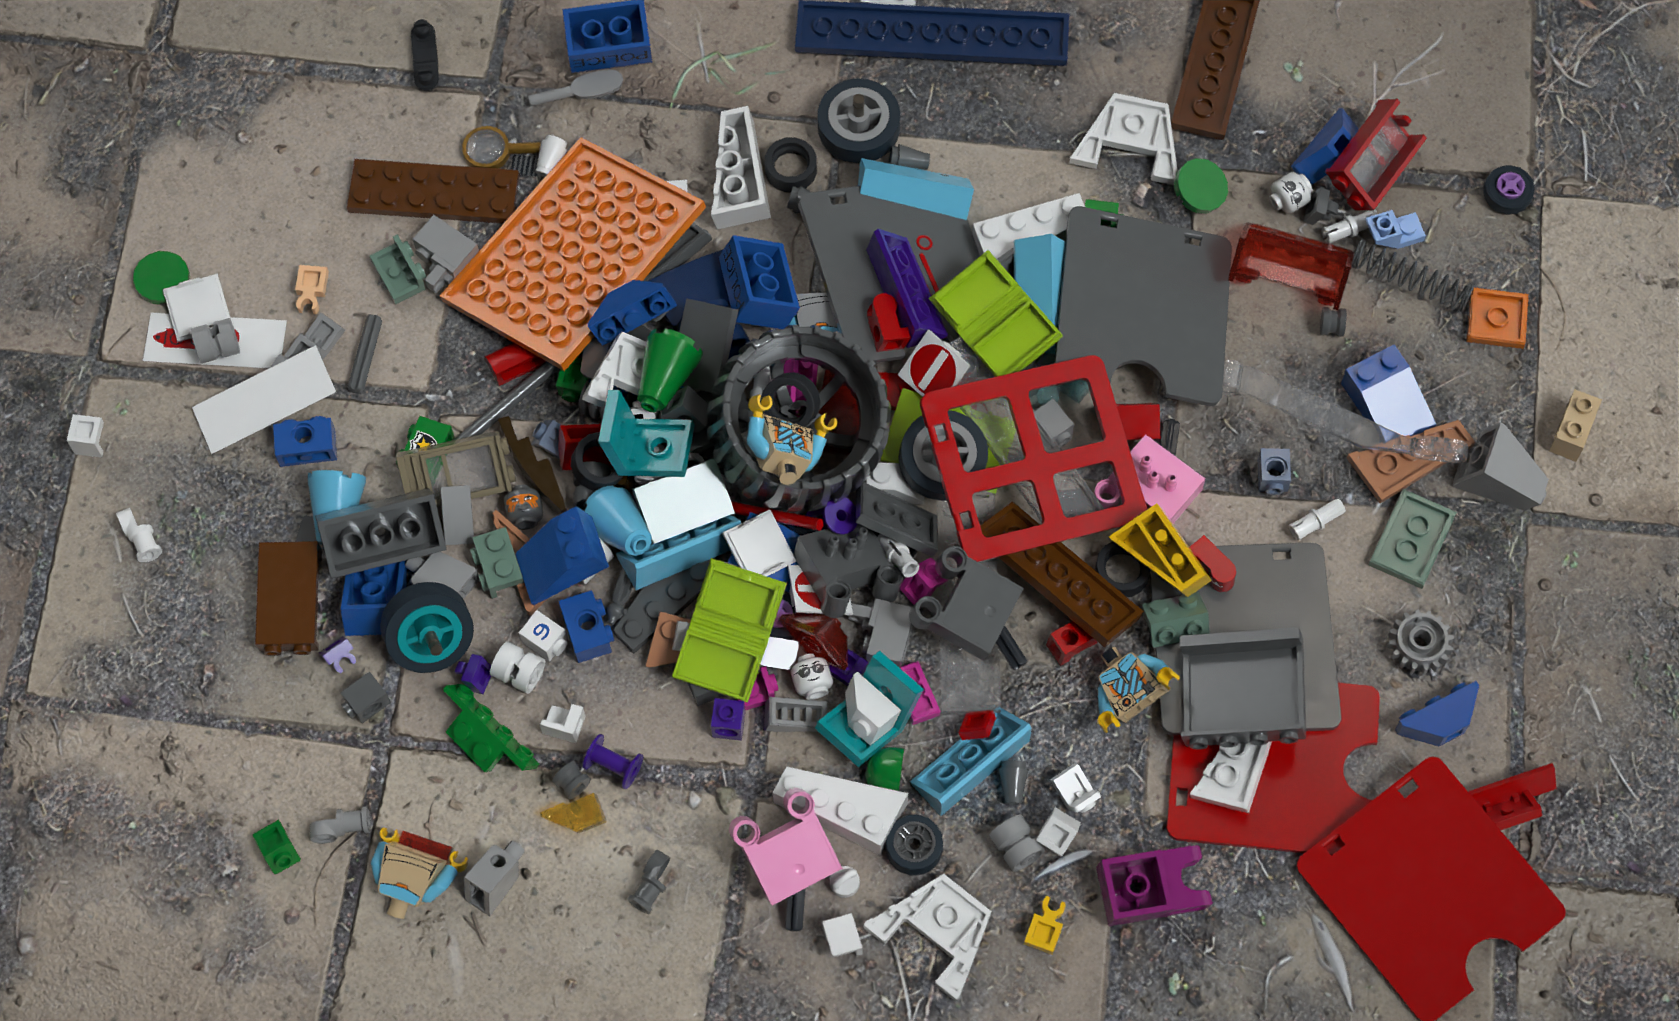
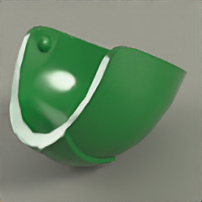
M883 748L870 757L867 761L865 774L867 784L899 791L905 748Z

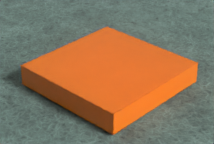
M1474 288L1469 302L1467 342L1524 349L1529 294Z

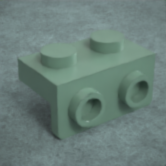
M397 234L393 236L394 244L370 255L372 264L395 304L426 290L423 282L426 274L419 262L414 264L411 259L414 253L407 241L402 242Z
M506 527L473 537L475 548L470 549L475 566L481 564L484 572L478 575L483 591L489 590L493 599L498 597L496 591L524 583Z
M1199 592L1193 593L1189 597L1183 594L1142 604L1143 616L1150 629L1153 647L1180 642V636L1210 634L1208 611Z

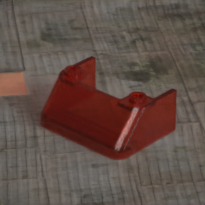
M1245 223L1239 237L1228 280L1233 282L1235 278L1243 283H1252V280H1258L1260 277L1314 292L1313 295L1318 298V303L1333 306V309L1338 311L1352 266L1354 252L1344 247L1260 224Z

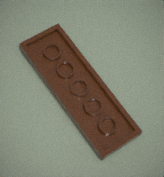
M1203 0L1171 121L1172 129L1224 141L1260 0Z
M354 159L347 210L348 213L416 218H431L435 215L439 219L504 224L515 211L520 173L519 170Z
M1012 501L980 525L985 537H993L1040 524ZM1062 542L998 557L1104 648L1136 623L1144 612Z

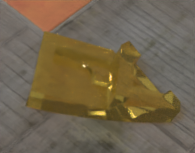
M595 793L567 805L562 802L540 812L542 818L577 833L587 831L607 822L598 796Z

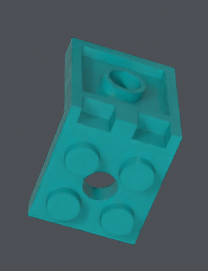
M608 390L598 442L618 476L685 477L695 425L692 420L636 419L620 390ZM667 443L664 451L654 452V448L658 444Z
M881 651L872 656L863 677L901 710L893 728L870 746L848 726L846 699L822 717L815 726V729L857 767L903 732L924 690Z

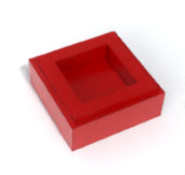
M993 710L967 712L958 732L961 740L989 738L996 720Z

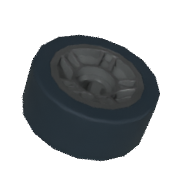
M906 815L898 819L886 838V853L891 865L899 872L910 876L923 875L933 870L939 863L943 853V837L938 826L931 819L921 815ZM913 840H917V844L920 846L916 850L909 847Z

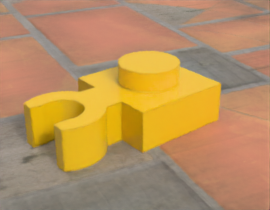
M1046 896L1042 903L1044 915L1040 916L1034 913L1024 945L1053 955L1063 928V924L1057 922L1056 919L1064 914L1065 902H1061L1059 909L1053 911L1048 907L1050 897Z

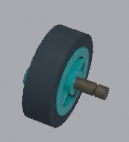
M422 582L402 589L386 605L380 623L381 634L392 659L401 667L417 673L437 672L456 663L468 650L474 633L472 617L461 595L453 588L437 582Z

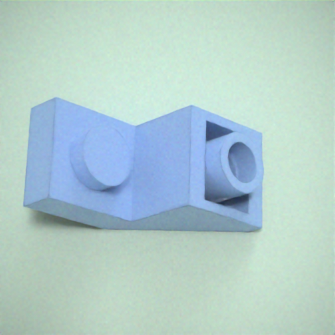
M1393 210L1366 217L1365 220L1377 245L1399 249L1423 242L1426 237L1416 212L1396 218Z

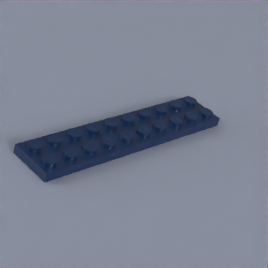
M799 0L795 52L1067 66L1070 13Z

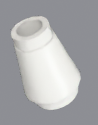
M547 135L545 140L541 141L537 168L535 170L538 175L546 177L567 152V142L553 135Z

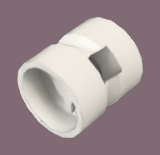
M508 641L497 652L492 662L490 675L505 683L511 680L513 687L528 694L540 680L545 667V659L531 652L524 654L523 648Z

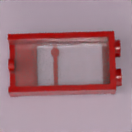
M1398 99L1378 100L1375 104L1376 108L1331 168L1325 171L1332 180L1333 186L1340 190L1347 199L1348 205L1355 211L1375 210L1427 139L1425 134L1409 135L1404 127L1409 126L1412 122L1409 116L1393 114L1400 104Z

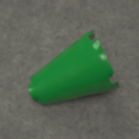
M653 329L647 337L637 399L641 403V407L649 412L664 410L700 363L703 356L701 348L697 351L693 347L694 340L671 329H664L663 333H656L657 329Z

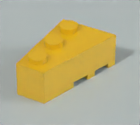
M1157 503L1109 536L1118 546L1186 597H1189L1212 581L1165 511Z

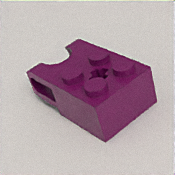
M1198 845L1102 859L1096 866L1108 927L1191 913L1209 908L1213 904L1210 892L1207 890H1191L1184 885L1181 879L1182 869L1194 866L1202 859L1201 848ZM1131 883H1134V888H1140L1138 893L1131 891L1129 888Z

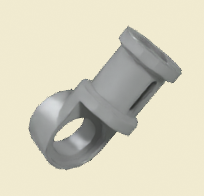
M365 806L361 810L347 812L337 809L336 819L312 822L310 824V841L321 844L336 841L337 837L345 836V833L363 831L365 834L370 833L371 821L368 807Z

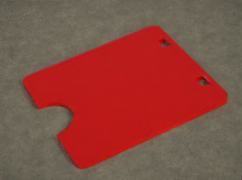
M1338 683L1341 721L1336 729L1306 731V739H1300L1292 744L1272 741L1249 813L1190 797L1189 794L1192 789L1199 784L1204 776V770L1209 763H1212L1219 752L1220 745H1208L1205 749H1192L1186 747L1181 735H1173L1167 815L1168 835L1176 841L1295 853L1307 852L1372 801L1360 796L1350 788L1345 780L1343 767L1346 758L1354 750L1363 746L1377 745L1380 695L1377 689L1368 685ZM1177 789L1187 791L1186 806H1176ZM1338 837L1324 849L1330 855H1333L1344 844L1340 837Z
M1428 757L1301 855L1297 862V869L1300 875L1419 1021H1436L1474 991L1467 976L1466 961L1469 952L1475 945L1488 939H1500L1513 944L1523 953L1560 924L1566 915V909L1561 901L1445 763L1437 757ZM1413 780L1418 788L1404 798L1398 790ZM1340 837L1344 846L1333 855H1330L1324 848Z

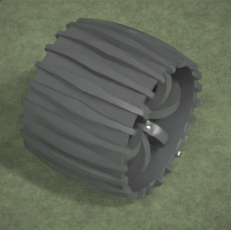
M796 324L786 326L779 331L772 329L763 333L759 340L753 339L743 345L738 351L739 355L731 357L723 367L724 375L716 379L711 391L714 400L709 401L707 418L712 423V425L707 427L708 441L714 445L713 457L717 465L722 466L725 478L730 484L734 483L747 499L753 498L763 503V507L769 509L775 507L782 508L784 512L794 513L804 508L806 511H815L827 506L828 501L831 499L835 503L843 500L850 492L857 490L868 479L869 474L874 471L882 457L889 437L891 406L889 400H887L885 380L881 379L876 363L873 359L870 360L859 344H854L844 338L842 333L821 329V326L816 325L799 327ZM786 360H802V362H811L819 365L821 368L827 369L834 374L832 380L819 393V410L844 384L848 387L851 395L857 402L859 430L854 435L826 433L824 437L827 439L825 445L852 450L847 458L837 467L824 474L814 476L812 470L804 472L795 483L784 485L780 482L779 475L763 471L759 467L757 458L752 457L746 449L740 432L739 422L749 423L750 417H753L754 413L739 405L744 389L761 370L769 366L771 380L784 373ZM782 386L776 391L775 395L780 408V414L789 419H797L796 415H803L807 407L805 400L793 402L787 386ZM819 413L805 426L806 428L813 429V434L817 433L814 422L821 416Z

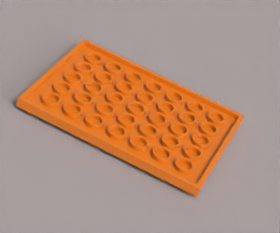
M580 137L439 296L445 304L565 371L595 337L587 323L608 293L632 280L643 281L705 210L706 205L702 199Z

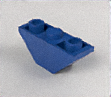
M1339 108L1291 165L1298 175H1305L1311 185L1327 176L1326 169L1331 168L1358 132V127L1343 108Z
M632 280L608 293L587 324L603 346L614 340L621 332L627 333L677 306V303L663 283Z
M1477 681L1469 685L1463 682L1451 689L1450 695L1441 698L1439 695L1427 701L1425 708L1417 712L1415 709L1405 712L1399 717L1400 721L1395 729L1396 733L1400 736L1438 747L1465 734L1471 722L1479 684Z

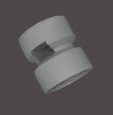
M230 318L214 322L211 328L206 324L191 328L194 346L201 364L217 360L219 354L228 357L240 353L239 343Z
M1020 814L1001 823L989 835L998 851H1005L1003 858L1012 872H1017L1029 866L1045 852L1042 844L1036 841L1037 837L1029 835L1031 828Z

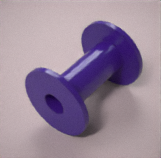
M847 498L837 503L831 499L828 501L827 506L822 509L807 511L805 516L822 519L823 527L821 530L829 528L832 532L840 535L852 532L857 526L856 506Z
M598 734L585 755L583 769L588 770L595 762L623 776L622 788L628 789L641 768L644 755L639 753L631 761L603 747L604 735Z

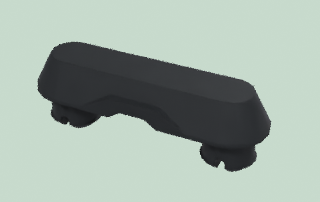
M420 19L414 23L411 30L414 81L419 89L429 92L439 83L436 35L434 27L427 20Z

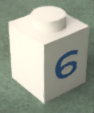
M537 610L519 632L521 642L549 662L555 655L559 656L567 646L565 629Z

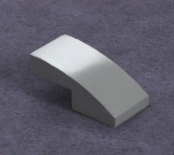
M470 485L441 487L445 545L473 544L474 530Z

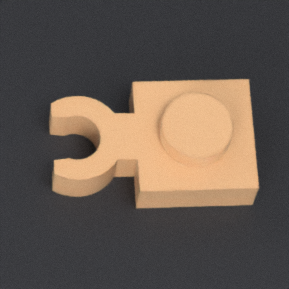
M299 265L295 287L296 294L301 295L296 302L299 313H303V307L306 304H312L313 314L319 312V304L316 297H325L329 274L327 267Z

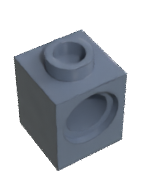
M1261 448L1257 460L1259 492H1266L1270 495L1288 492L1291 482L1290 449ZM1268 470H1277L1281 475L1272 476L1268 473Z

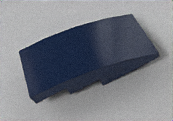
M724 249L697 258L648 281L663 283L676 301L677 306L664 315L674 331H676V326L683 317L686 298L702 302L723 299L730 305L719 261V256Z

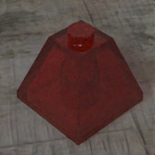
M819 613L781 615L778 620L794 640L799 642V646L806 654H814L815 657L824 658L829 665L843 671L846 670L848 667L847 635L840 628L842 624L837 618H831Z

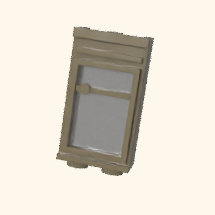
M499 430L398 452L396 455L404 493L407 494L430 488L434 494L437 507L442 506L441 487L470 485L471 499L506 491L510 492L512 491L511 483L516 482L513 465L507 466L505 455L510 454L507 438H501Z

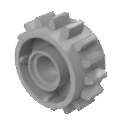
M1415 610L1411 616L1407 612L1404 613L1402 621L1396 619L1393 624L1394 629H1391L1388 637L1393 639L1387 645L1388 649H1393L1394 651L1391 656L1392 660L1397 659L1400 662L1399 667L1410 669L1412 674L1415 671H1421L1423 675H1426L1429 669H1432L1434 672L1438 671L1439 663L1445 665L1449 659L1447 655H1451L1453 647L1449 645L1454 640V636L1448 635L1450 626L1444 625L1441 622V616L1437 618L1432 616L1431 611L1420 613L1419 610ZM1414 639H1424L1427 643V646L1417 645Z

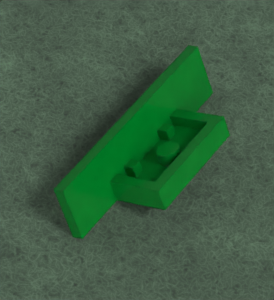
M463 684L445 686L443 691L462 709L461 713L446 730V733L485 773L491 772L504 754L522 771L537 769L540 764L533 758V752L526 746L521 745L513 737V732L505 725H501L493 717L494 713L491 709L480 704L473 697L474 693L469 687Z

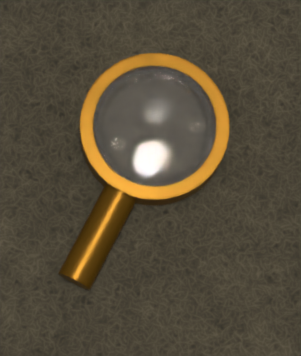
M482 126L467 134L463 141L462 150L465 161L470 167L500 169L506 164L510 154L539 153L541 142L509 143L507 136L500 129L492 126Z

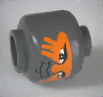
M517 485L512 488L511 492L505 495L504 508L507 520L519 530L531 529L537 526L538 522L543 518L541 495L537 490L529 488L528 485Z

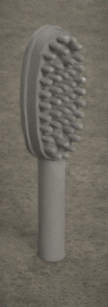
M616 70L594 71L576 78L570 86L528 95L530 106L572 96L580 100L605 97L621 88L623 77Z

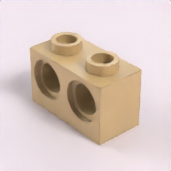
M1574 389L1549 452L1576 462L1585 446L1602 399Z

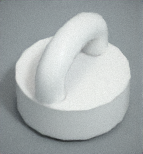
M842 866L843 869L830 876V888L836 896L848 898L858 891L860 879L855 869L849 866Z

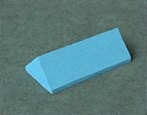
M863 158L860 160L858 178L860 194L967 220L974 188L968 178L952 175L943 176L941 173Z
M1053 234L1014 240V280L1057 328L1066 242ZM1056 343L1044 353L1055 354Z
M728 515L658 543L652 544L651 542L650 547L641 555L633 556L624 551L617 552L616 555L635 590H638L691 568L697 563H703L731 551L722 533L741 524V520Z
M998 707L993 711L996 720L989 738L960 739L910 781L912 786L942 816L1002 765V761L1008 760L1030 741L1032 728L1029 723Z

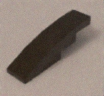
M506 416L498 419L501 432L507 438L510 453L525 479L533 489L540 493L541 499L557 515L566 512L567 509L549 458L537 461L529 437L517 440L510 417Z

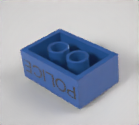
M629 0L562 9L571 73L652 62L644 0Z
M733 235L720 254L719 261L731 308L738 309L736 322L784 329L792 321L800 307L783 244Z

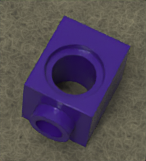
M714 699L711 721L713 738L742 741L746 715L744 701Z

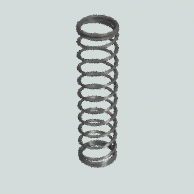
M1364 239L1360 240L1351 260V267H1356L1357 270L1360 269L1370 255L1366 272L1367 274L1371 273L1380 260L1377 270V277L1380 278L1391 263L1387 277L1388 283L1395 278L1401 268L1398 279V286L1401 287L1412 272L1408 289L1412 291L1422 277L1419 288L1420 296L1425 293L1433 280L1429 295L1430 300L1435 298L1444 284L1440 298L1441 305L1446 302L1455 287L1450 307L1451 309L1455 308L1462 298L1458 312L1462 313L1474 289V284H1466L1454 303L1460 280L1456 279L1443 300L1449 274L1443 278L1433 295L1439 273L1436 270L1422 291L1428 270L1427 265L1411 287L1418 262L1415 261L1401 282L1407 257H1404L1390 279L1397 255L1396 252L1392 254L1380 274L1386 248L1382 249L1369 270L1376 245L1375 243L1372 244L1359 265L1360 257L1367 242Z

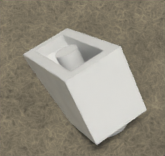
M878 463L874 471L869 474L867 484L911 504H924V496L909 486L901 473L899 464Z
M856 672L853 675L845 692L848 726L857 736L861 737L871 746L893 728L901 710L860 673Z

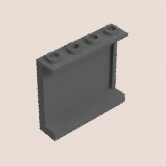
M1299 627L1180 636V648L1183 652L1184 732H1181V737L1186 747L1205 749L1208 745H1220L1229 748L1237 746L1238 743H1250L1261 746L1269 741L1292 744L1300 739H1306L1303 636Z

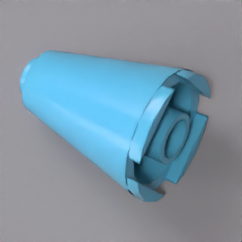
M316 470L312 471V474L308 473L307 480L316 540L320 545H322L315 516L359 505L366 484V477L364 475L352 473L351 478H349L348 475L343 474V471Z
M611 485L596 490L588 497L585 502L587 504L585 512L592 516L599 538L604 543L633 556L643 554L650 547L652 541L651 534L630 492L623 487L618 488Z

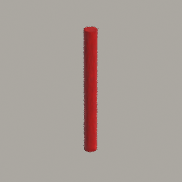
M731 501L735 511L734 514L749 516L751 512L759 515L771 510L776 522L814 530H821L823 527V520L819 518Z

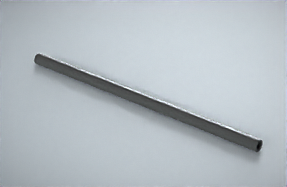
M703 229L708 233L710 239L677 267L683 265L712 240V236L707 230ZM546 361L454 440L483 434L498 419L507 414L559 370V368Z

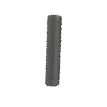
M369 314L366 317L348 383L349 391L352 393L361 394L364 392L382 325L381 317L378 315Z

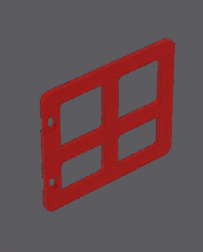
M1096 355L926 393L920 400V409L925 426L928 429L932 443L931 447L950 513L956 526L960 548L966 552L968 557L977 562L1123 527L1147 510L1103 360ZM1080 379L1085 380L1088 384L1103 434V441L1059 452L1047 453L1044 449L1032 409L1029 391ZM997 398H1005L1008 401L1024 456L1023 460L974 472H966L957 448L948 410ZM943 425L947 438L946 441H938L934 426ZM1104 462L1110 463L1119 488L1122 504L1071 518L1065 517L1054 484V474ZM1025 481L1030 482L1040 510L1042 524L993 537H985L982 534L972 495ZM968 512L972 528L964 530L960 514Z

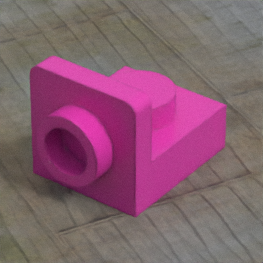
M928 558L919 563L918 572L912 577H905L901 584L900 590L913 605L920 598L931 596L937 587L948 581V579L938 575L935 568L936 561L933 558Z
M766 666L761 667V673L757 674L748 703L745 702V710L765 705L768 698L775 697L774 692L779 691L774 673L769 675Z

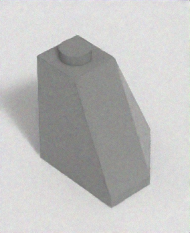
M1498 423L1484 429L1477 438L1481 443L1474 448L1471 454L1466 452L1460 460L1452 486L1523 511L1541 505L1547 494L1546 487L1549 480L1505 424Z

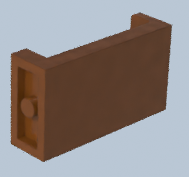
M318 541L259 542L255 645L265 655L278 656L284 651H293V654L309 655L311 651L319 650L317 642L319 561H322V548Z

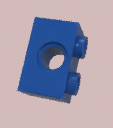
M315 416L305 421L290 419L284 420L279 424H273L275 457L280 467L337 460L336 433L331 417ZM303 437H311L308 442H299Z
M591 590L559 600L561 612L578 663L612 653L610 642L615 640L610 624L605 626L603 624L601 616L606 615L601 598L595 600ZM585 622L595 623V626L590 630L581 628Z

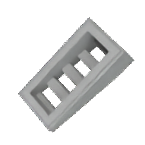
M769 697L764 706V730L770 732H818L815 729L817 722H812V709H817L818 722L827 714V701ZM776 710H780V720L776 719ZM788 710H792V720H788ZM800 710H804V721H800Z

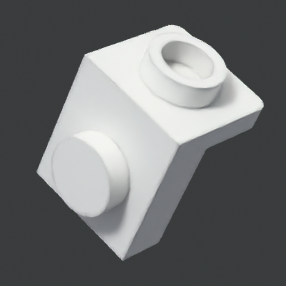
M1072 764L1050 779L1065 806L1070 811L1084 813L1096 805L1095 801L1101 797L1099 791L1091 787L1078 764Z

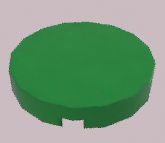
M1196 158L1187 161L1177 171L1174 179V189L1177 197L1180 196L1183 201L1182 204L1187 209L1195 213L1207 214L1216 210L1225 202L1228 194V181L1224 172L1215 163L1207 159Z
M157 251L148 254L139 261L134 269L133 282L138 294L145 301L161 305L160 303L166 302L163 289L190 280V272L186 262L179 255L170 251Z

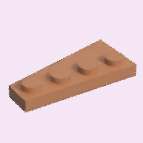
M1456 420L1424 430L1420 434L1398 438L1397 441L1372 446L1370 449L1362 452L1349 453L1347 460L1381 504L1469 450L1476 442L1461 422Z

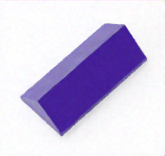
M881 229L875 230L866 251L883 292L894 297L897 302L895 312L900 328L908 327L911 338L906 344V348L917 346L927 330L932 331L938 338L944 339L948 334L937 308L929 300L931 297L930 291L908 239Z

